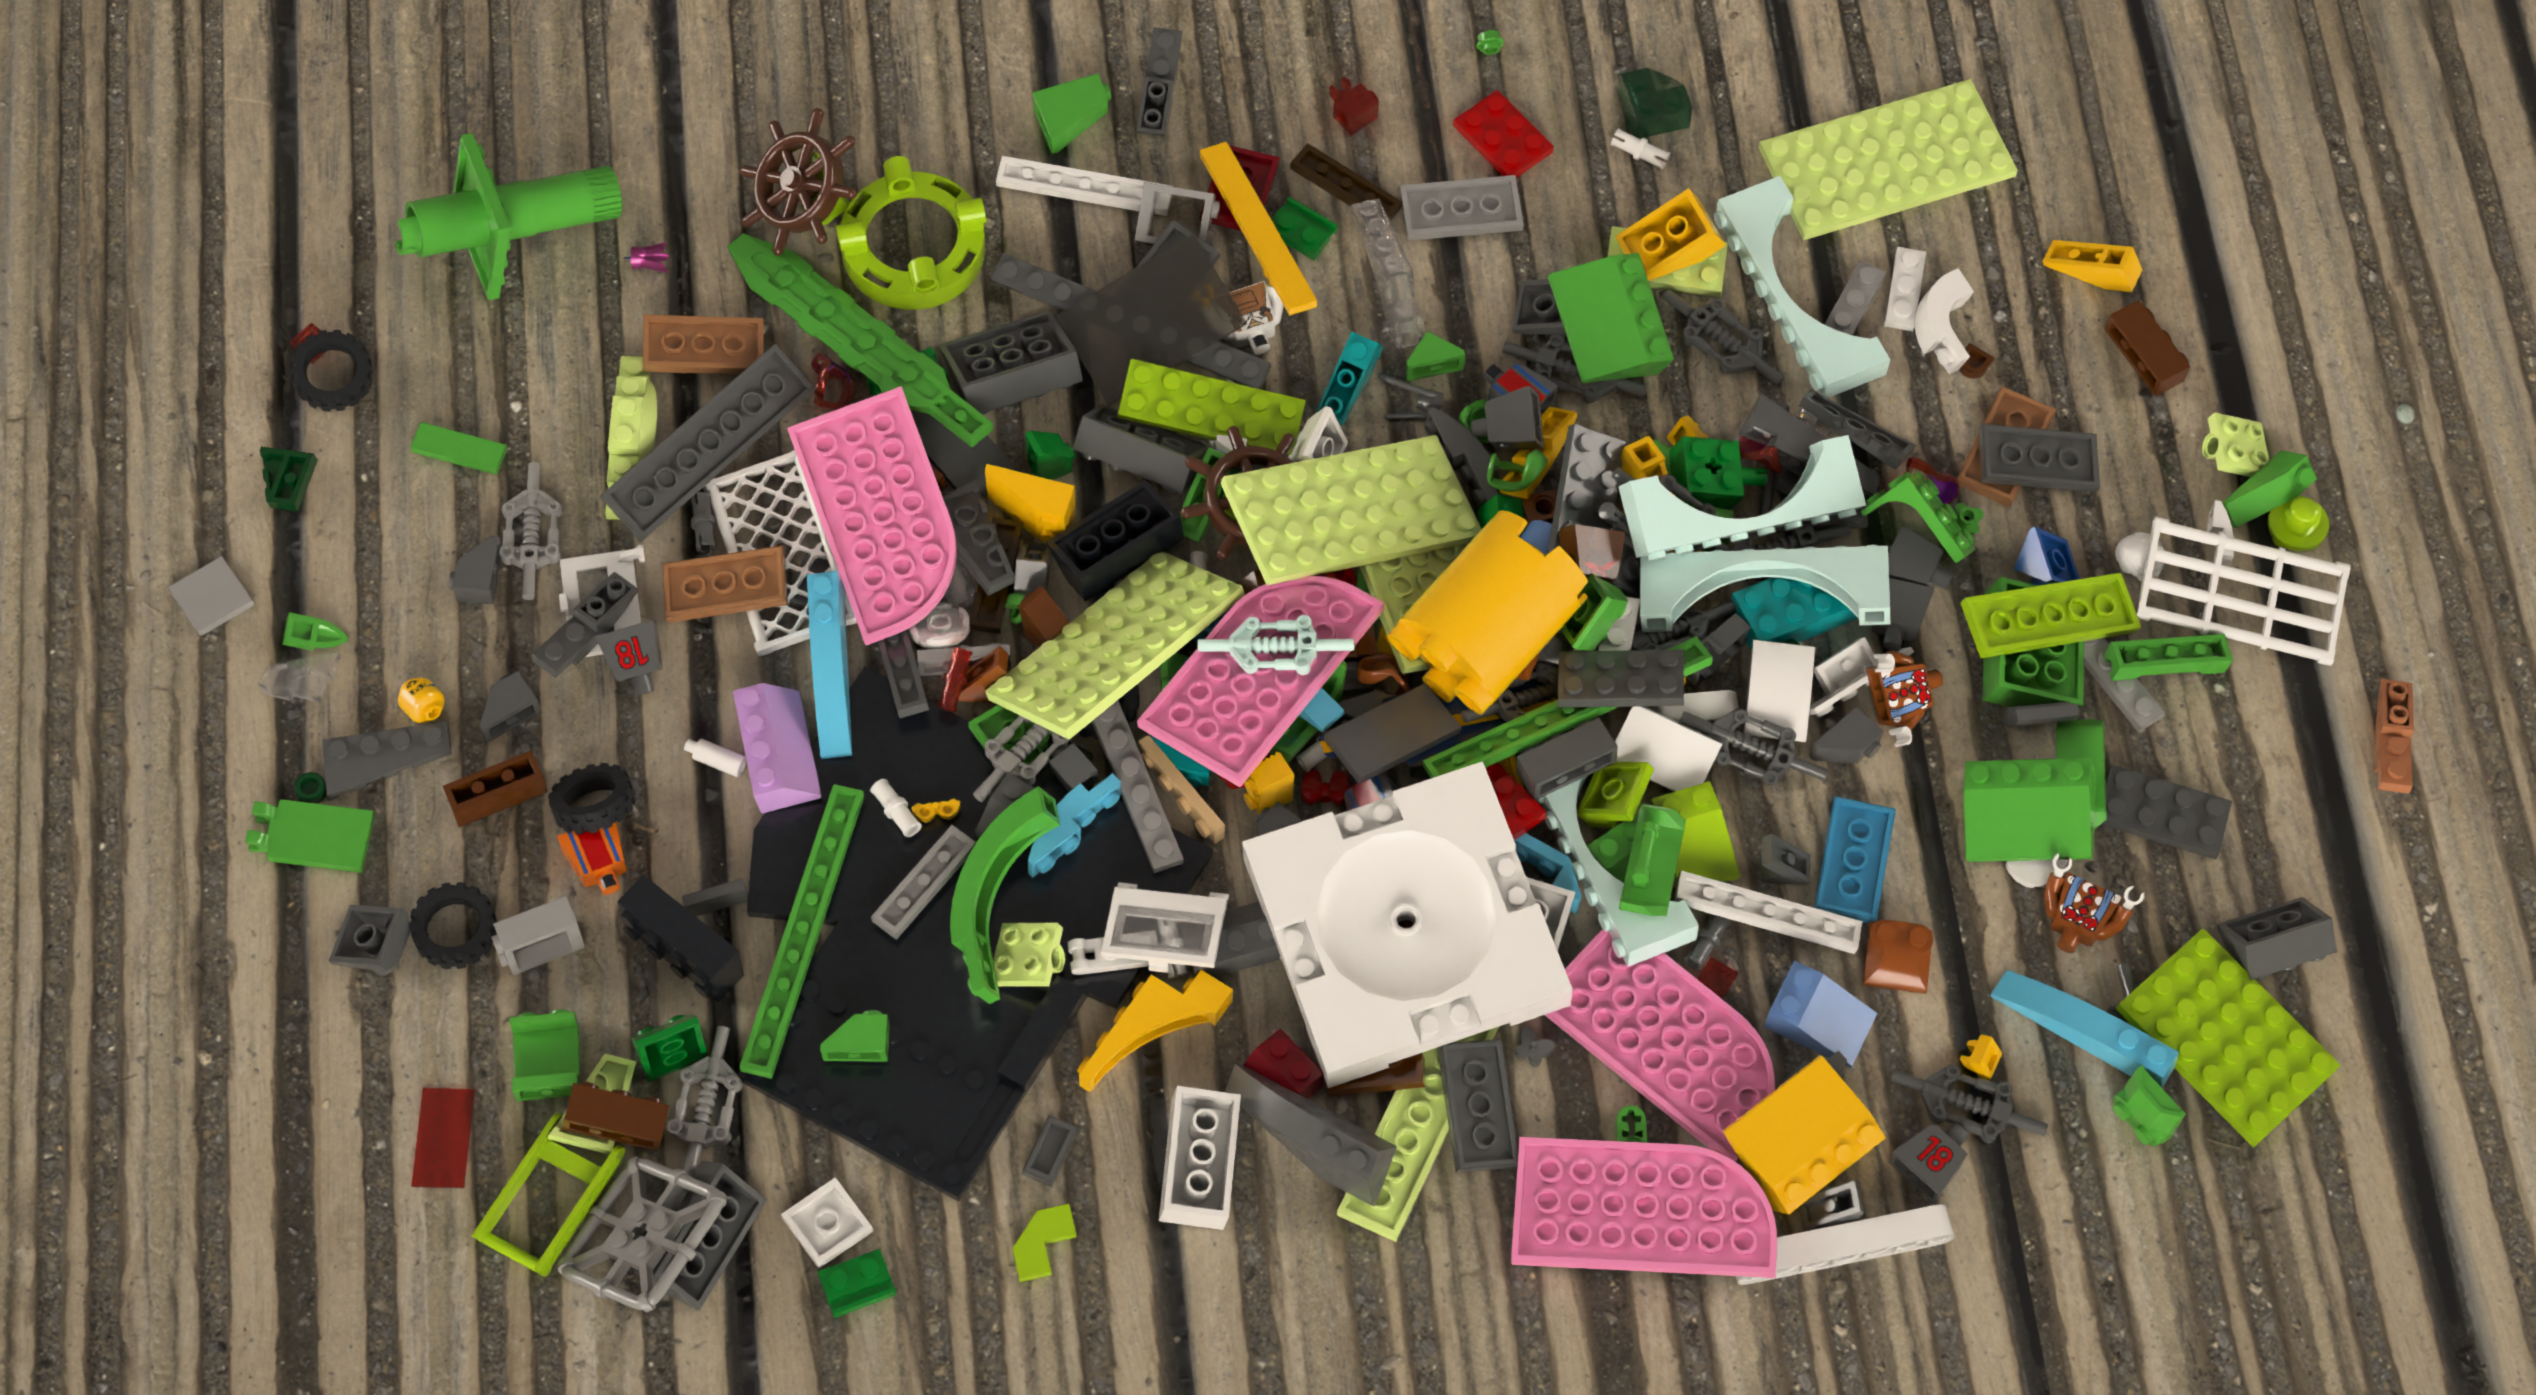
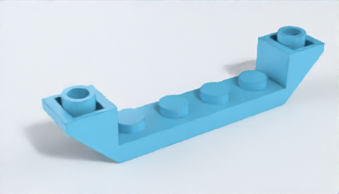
M1526 833L1514 841L1516 852L1521 862L1527 861L1536 866L1542 874L1556 877L1552 885L1575 892L1570 912L1576 914L1579 910L1582 895L1570 857Z

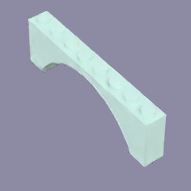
M1781 176L1718 199L1716 212L1714 213L1715 223L1727 235L1730 249L1733 252L1736 251L1740 257L1741 266L1745 274H1750L1753 279L1756 293L1766 301L1771 318L1779 323L1785 342L1792 345L1798 364L1802 368L1805 367L1809 374L1812 388L1829 398L1886 375L1891 359L1877 336L1871 339L1853 336L1822 324L1799 308L1782 287L1773 264L1772 238L1783 216L1790 214L1794 198Z
M1849 435L1822 440L1809 446L1811 454L1806 468L1790 494L1772 510L1757 517L1744 519L1723 518L1699 511L1670 493L1659 482L1658 475L1632 480L1618 486L1636 558L1647 556L1648 561L1666 557V551L1675 550L1676 555L1693 551V545L1702 544L1703 549L1721 545V539L1730 538L1731 543L1748 539V534L1757 532L1758 537L1776 533V527L1784 526L1785 531L1803 527L1802 522L1811 520L1812 525L1830 521L1829 516L1838 514L1839 519L1857 515L1856 509L1866 506Z
M1872 544L1860 547L1836 546L1831 548L1805 547L1801 549L1690 551L1678 555L1676 553H1666V557L1648 561L1647 556L1640 557V618L1642 632L1673 631V624L1691 605L1708 593L1733 582L1761 577L1797 580L1824 590L1847 606L1858 617L1859 625H1890L1888 546Z
M1548 740L1541 742L1533 747H1538L1546 743ZM1588 776L1535 800L1547 812L1545 821L1551 831L1555 830L1559 837L1557 841L1561 852L1570 857L1577 881L1581 880L1585 886L1584 892L1589 905H1595L1599 912L1598 920L1603 931H1609L1613 939L1612 946L1618 958L1623 957L1627 967L1697 940L1699 924L1685 899L1679 902L1670 901L1667 916H1650L1619 909L1624 883L1606 871L1593 857L1584 842L1577 820L1576 806L1581 789Z

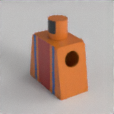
M616 822L612 824V827L598 829V832L595 833L585 831L584 834H576L575 831L558 835L557 839L563 855L585 887L599 884L603 895L613 894L620 889L616 876L624 874L627 869Z

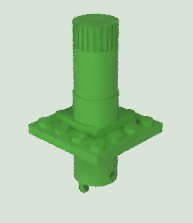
M473 133L461 135L453 193L407 202L405 218L398 219L402 240L396 241L395 248L401 256L415 253L419 258L468 249L487 299L500 298L501 286L505 284L503 273L504 268L508 266L506 254L510 250V240L619 218L622 214V196L619 182L613 169L610 166H603L529 181L521 180L496 185L491 168H486L484 163L485 157L481 144L476 143Z

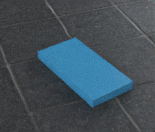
M1834 796L1814 908L1859 920L1862 923L1869 924L1870 922L1877 921L1896 809Z

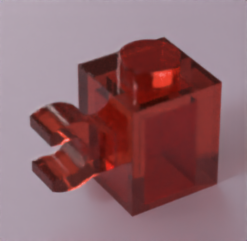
M1343 77L1341 78L1340 85L1344 90H1337L1331 85L1329 86V95L1334 100L1333 118L1352 136L1378 118L1379 100L1373 91H1368L1361 83L1351 89L1350 81Z

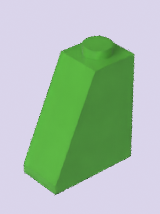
M1098 73L1032 92L1033 109L1051 153H1058L1108 113V100H1111V92L1108 84L1102 83Z

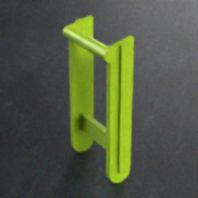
M558 1112L546 1124L471 1235V1237L543 1277L549 1275L553 1264L619 1167L625 1154V1148L617 1145L602 1167L553 1142V1140H549L548 1135L563 1116ZM543 1159L584 1181L589 1186L542 1257L538 1259L492 1234L491 1231L539 1160Z

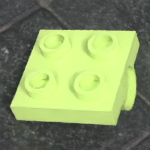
M2213 413L2207 418L2210 433L2203 441L2202 453L2206 458L2216 460L2219 471L2252 477L2269 461L2261 422L2220 413Z
M1002 923L993 959L998 986H1050L1052 974L1061 972L1065 964V953L1060 945L1063 927L1058 923Z

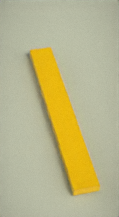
M1227 141L1201 149V160L1289 316L1317 307L1315 295Z

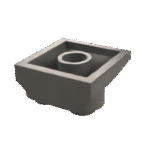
M1548 279L1521 281L1512 327L1513 333L1562 335L1564 340L1568 339Z
M350 905L329 962L333 965L370 969L379 976L391 973L400 961L410 934L408 913L402 908Z

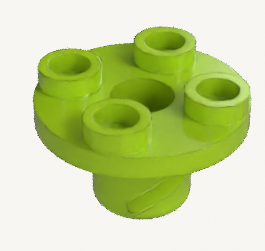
M2299 495L2271 510L2268 515V529L2274 544L2293 551L2317 549L2326 538L2329 530V519L2325 510L2316 501Z

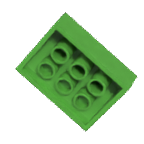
M1639 253L1613 255L1548 275V280L1582 383L1658 375L1674 360Z
M2000 577L1985 591V594L2039 585ZM2084 641L1983 658L1982 701L2007 707L2061 702L2078 704V708L2083 706Z
M2091 757L1965 761L1964 816L1966 861L2052 860L2057 853H2059L2057 860H2068L2069 856L2071 860L2093 859L2097 774Z

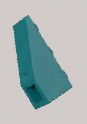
M1351 331L1316 413L1325 406L1331 407L1338 423L1343 426L1371 377L1384 346Z

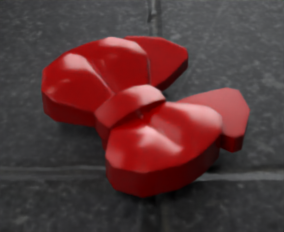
M1317 770L1309 771L1302 777L1301 796L1305 803L1314 804L1319 800L1323 803L1332 801L1336 805L1345 803L1344 794L1350 788V778L1344 772L1334 771L1330 783H1322V778Z

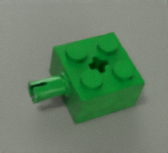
M1682 436L1669 451L1671 476L1676 479L1677 483L1692 493L1691 496L1702 504L1708 503L1715 508L1731 510L1744 497L1743 485L1764 487L1767 481V475H1761L1767 472L1766 468L1744 467L1741 465L1739 441ZM1688 501L1684 502V503L1690 505L1691 507L1696 508L1695 506H1693V505H1692L1691 503H1689Z

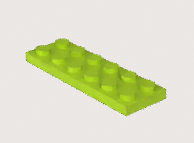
M1131 359L1117 418L1209 440H1216L1217 435L1228 436V428L1236 426L1240 431L1241 437L1247 438V446H1262L1276 450L1282 437L1286 433H1291L1295 440L1286 455L1288 457L1292 454L1297 443L1306 400Z
M2121 573L1966 597L1960 602L1980 659L2136 633L2142 628Z

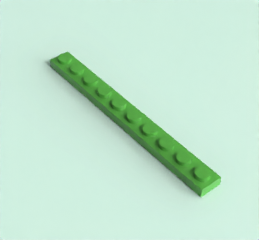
M1697 636L1667 649L1684 650V677L1712 665L1711 654ZM1557 699L1423 760V766L1430 778L1482 761L1485 768L1529 747L1544 742L1554 735L1568 731L1584 721L1592 720L1618 707L1558 708Z
M833 784L739 1066L741 1072L771 1079L773 1077L865 797L862 790Z

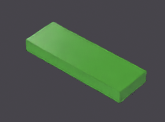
M423 422L420 423L410 446L412 453L495 475L498 474L507 452L506 444Z

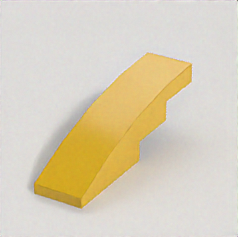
M1549 407L1541 415L1544 448L1538 450L1542 451L1548 459L1546 466L1528 488L1512 492L1500 490L1501 494L1524 499L1529 498L1557 458L1566 441L1568 426L1574 424L1577 412ZM1520 449L1512 458V463L1525 466L1527 455L1536 449ZM1510 471L1502 480L1517 482L1523 479V474Z

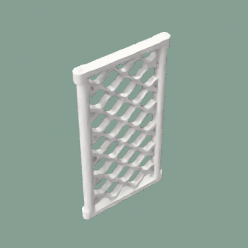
M795 450L776 458L716 479L714 478L703 487L704 492L708 493L711 497L710 502L727 554L739 552V550H755L753 546L760 535H765L774 539L770 547H775L778 543H784L792 547L785 559L786 569L791 568L801 572L794 585L787 584V589L791 590L788 595V605L778 606L780 611L775 620H762L759 612L763 609L746 611L756 641L754 648L757 656H764L773 653V651L810 639L809 627L798 631L802 622L809 620V615H807L808 603L802 611H797L789 607L790 600L796 594L808 598V592L799 589V586L807 574H815L809 571L815 559L828 560L830 568L825 572L838 571ZM792 463L796 464L788 473L777 470ZM766 473L760 483L748 480L749 478ZM773 474L785 478L783 485L777 491L765 487L770 476ZM791 482L802 483L804 491L797 498L784 495L787 486ZM737 483L731 493L720 492L719 490ZM745 484L757 488L752 499L749 501L736 497L741 487ZM762 492L775 496L769 508L755 505ZM780 500H786L794 504L787 516L773 512ZM733 502L747 506L740 518L728 517L726 509ZM800 507L810 508L813 515L805 524L792 520L795 512ZM751 510L765 513L758 526L745 522ZM771 517L784 521L779 532L776 534L763 530ZM789 525L802 529L798 539L794 542L782 538ZM743 527L755 531L748 544L736 543L734 535ZM807 533L819 534L821 542L814 549L800 545ZM799 550L811 554L804 567L790 563L795 553ZM844 588L847 626L855 624L857 621ZM786 612L799 616L792 629L778 625ZM776 630L788 634L786 636L768 641V638Z

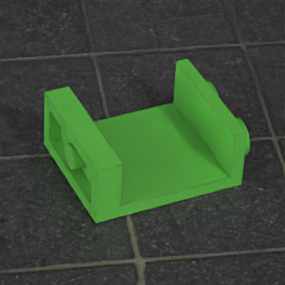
M558 1009L551 1011L550 1014L537 1015L526 1012L519 1014L518 1017H510L509 1023L513 1032L515 1078H512V1091L516 1102L569 1097L573 1083H581L579 1031L575 1012Z

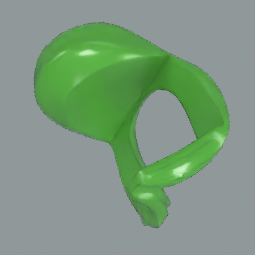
M1536 449L1527 455L1525 466L1512 462L1500 461L1497 454L1493 453L1488 467L1487 481L1492 487L1503 491L1512 492L1526 489L1540 475L1548 459L1542 451ZM1497 467L1508 471L1520 472L1523 474V479L1517 482L1496 479L1493 477L1494 469Z

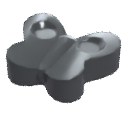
M1528 1027L1523 1028L1520 1033L1521 1045L1516 1048V1057L1519 1059L1529 1058L1531 1065L1538 1067L1542 1062V1058L1554 1052L1555 1043L1550 1039L1538 1040L1532 1029Z

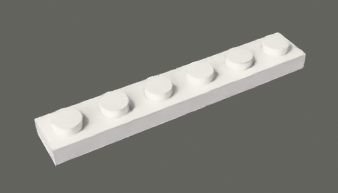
M1002 156L996 177V186L1134 211L1140 210L1144 182L1165 185ZM1157 193L1154 214L1168 216L1173 195Z
M1680 871L1677 877L1673 901L1679 902L1685 899L1689 908L1855 954L1858 950L1862 921L1685 871Z

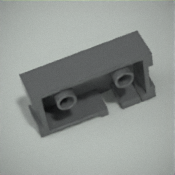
M1735 613L1701 641L1712 656V665L1686 676V684L1690 688L1694 689L1703 680L1710 678L1717 668L1730 657H1734L1747 643V634L1751 627L1739 615Z

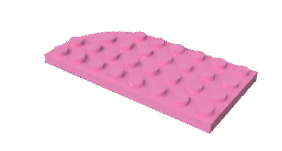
M901 386L787 428L865 645L903 632L925 618L936 607L947 591L953 577L957 558V542L953 524Z
M1306 576L1272 585L1264 584L1237 601L1205 639H1230V636L1249 617H1256L1260 622H1277V620H1297L1299 616L1307 615L1312 620V626L1317 633V639H1355L1356 645L1384 611V602L1349 583L1323 576ZM1261 629L1255 637H1261V639H1264V637H1269V639H1272V637H1278V639H1281V637H1286V639L1295 637V639H1298V632H1277V629ZM1197 648L1137 720L1138 728L1241 787L1350 651H1317V658L1311 664V671L1306 675H1300L1296 670H1275V668H1258L1254 674H1248L1234 660L1230 652H1198ZM1252 651L1258 661L1295 659L1297 651L1294 654H1290L1289 651H1286V654H1281V651H1278V654H1273L1272 651H1269V654H1264V651H1261V654H1256L1255 651Z
M1602 929L1565 968L1573 989L1571 1006L1545 1014V1016L1704 1146L1737 1163L1740 1159L1724 1135L1723 1130L1775 1090L1773 1064L1762 1038L1749 1021L1665 953L1627 967L1623 957L1618 958L1612 946L1613 939L1609 931L1604 932Z
M1519 1137L1511 1253L1512 1265L1776 1278L1777 1229L1771 1205L1757 1181L1732 1159L1713 1150L1694 1145Z

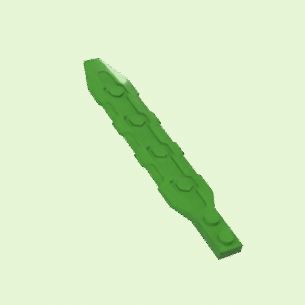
M744 233L727 246L749 288L768 303L776 305L798 322L797 324L811 337H817L836 352L840 360L852 369H857L879 386L882 393L902 386L910 410L930 414L970 447L975 446L993 430V422L950 390L944 369L924 353L917 352L896 335V331L882 320H876L855 303V299L841 288L837 289L814 271V267L795 252L785 248L784 253L777 256L772 251L774 244Z

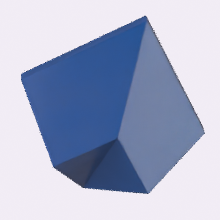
M2038 527L2031 528L2014 566V570L2029 575L2032 584L2039 586L2080 579L2068 541Z

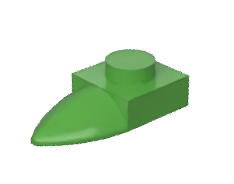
M289 612L282 645L313 651L314 648L339 646L347 642L348 637L341 629L328 621Z

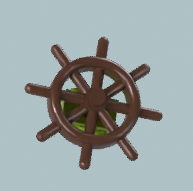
M820 108L812 111L806 132H793L784 135L778 121H771L769 129L775 142L767 149L758 167L743 165L740 168L742 176L754 179L753 190L757 206L742 218L741 224L749 228L763 217L768 223L777 227L778 231L772 249L773 253L777 256L784 253L790 232L801 233L812 229L816 241L819 244L826 243L828 237L823 225L829 224L842 214L850 203L849 199H854L857 196L855 188L843 185V165L840 158L841 155L855 145V138L853 136H846L833 146L829 141L818 136L824 115ZM801 149L798 162L796 163L792 153ZM784 163L786 169L783 172H778L781 164ZM774 183L781 184V188L773 194ZM787 198L783 214L781 215L776 206ZM800 201L803 213L794 216Z
M1231 426L1228 428L1227 433L1233 450L1223 455L1213 466L1193 456L1186 458L1185 465L1207 477L1203 492L1204 502L1183 507L1180 514L1185 519L1207 514L1213 526L1225 536L1217 550V557L1219 559H1226L1236 543L1245 546L1249 545L1225 493L1222 498L1218 499V484L1221 483L1224 476H1228L1226 473L1238 466L1241 473L1253 471L1251 464L1266 466L1265 468L1294 463L1286 456L1295 440L1291 433H1286L1282 437L1276 450L1262 446L1245 447L1238 427Z

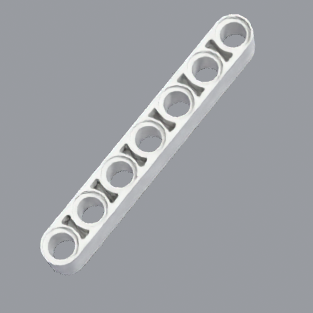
M1938 1204L1777 1237L1776 1278L1736 1276V1280L1739 1285L1763 1282L1937 1246L1953 1240L1955 1236L1945 1205Z

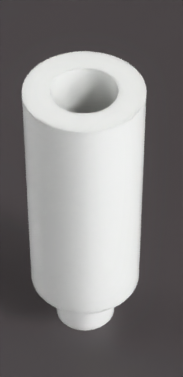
M702 738L698 742L688 739L684 746L685 751L692 753L693 760L737 778L742 775L747 764L746 756Z

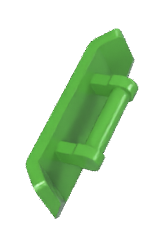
M2085 719L2059 722L2056 726L2057 758L2091 757L2097 774L2094 829H2096L2107 820L2104 721Z
M1642 804L1640 806L1619 904L1620 910L1650 916H1667L1686 820L1675 809Z

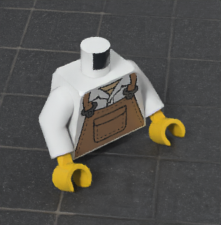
M1262 269L1263 276L1268 279L1265 271ZM1270 280L1267 286L1265 281L1217 297H1214L1212 286L1206 284L1204 285L1207 292L1205 299L1201 297L1198 289L1194 291L1193 297L1197 302L1203 304V314L1209 329L1226 341H1231L1236 348L1251 345L1256 355L1263 354L1270 349L1267 339L1275 335V326L1281 321L1284 307Z

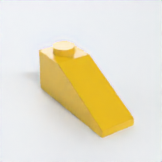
M2053 240L2042 261L2046 267L2102 289L2132 292L2142 272V267L2135 250L2129 246Z

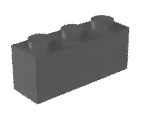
M1600 718L1591 722L1584 721L1572 731L1563 735H1554L1546 743L1538 747H1529L1517 756L1516 773L1533 799L1537 800L1617 762L1618 746Z

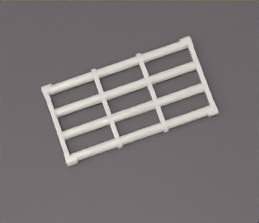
M2154 517L2139 600L2136 606L2138 619L2145 621L2152 619L2200 631L2202 635L2225 634V637L2228 639L2257 645L2259 649L2266 650L2269 648L2317 660L2319 664L2332 666L2346 585L2350 573V564L2339 561L2333 563L2288 552L2282 547L2276 549L2227 537L2225 533L2215 534L2171 523L2169 519ZM2160 532L2216 546L2213 562L2157 549ZM2224 548L2274 560L2272 577L2221 565ZM2154 561L2211 574L2208 591L2153 578ZM2283 563L2338 576L2336 593L2282 580ZM2219 577L2270 589L2267 606L2216 593ZM2149 589L2204 602L2203 618L2198 619L2146 606ZM2278 591L2334 605L2331 621L2275 608ZM2216 605L2264 617L2262 633L2259 634L2211 622L2213 606ZM2273 620L2329 633L2326 650L2271 637Z

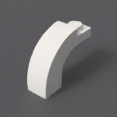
M1959 268L1943 275L1920 301L1914 320L1915 333L1921 350L1924 354L1934 351L1939 363L1944 366L1948 374L1958 371L1970 357L1952 330L1949 320L1950 311L1962 307L1974 293Z

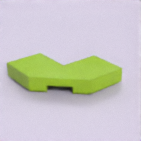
M1069 1204L1038 1210L1013 1246L1012 1251L1019 1282L1051 1276L1052 1271L1045 1245L1077 1237Z

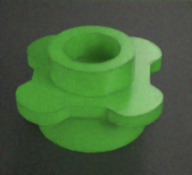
M1958 503L1954 508L1957 515L1955 521L1961 529L1966 528L1971 534L1978 533L1980 529L1978 523L1984 516L1983 511L1980 508L1973 509L1967 507L1964 503Z

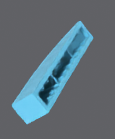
M838 571L807 574L811 663L821 759L852 756L844 585Z
M2007 970L1991 993L1993 999L2129 1076H2132L2136 1069L2142 1065L2162 1088L2176 1066L2178 1051L2123 1020L2034 979Z

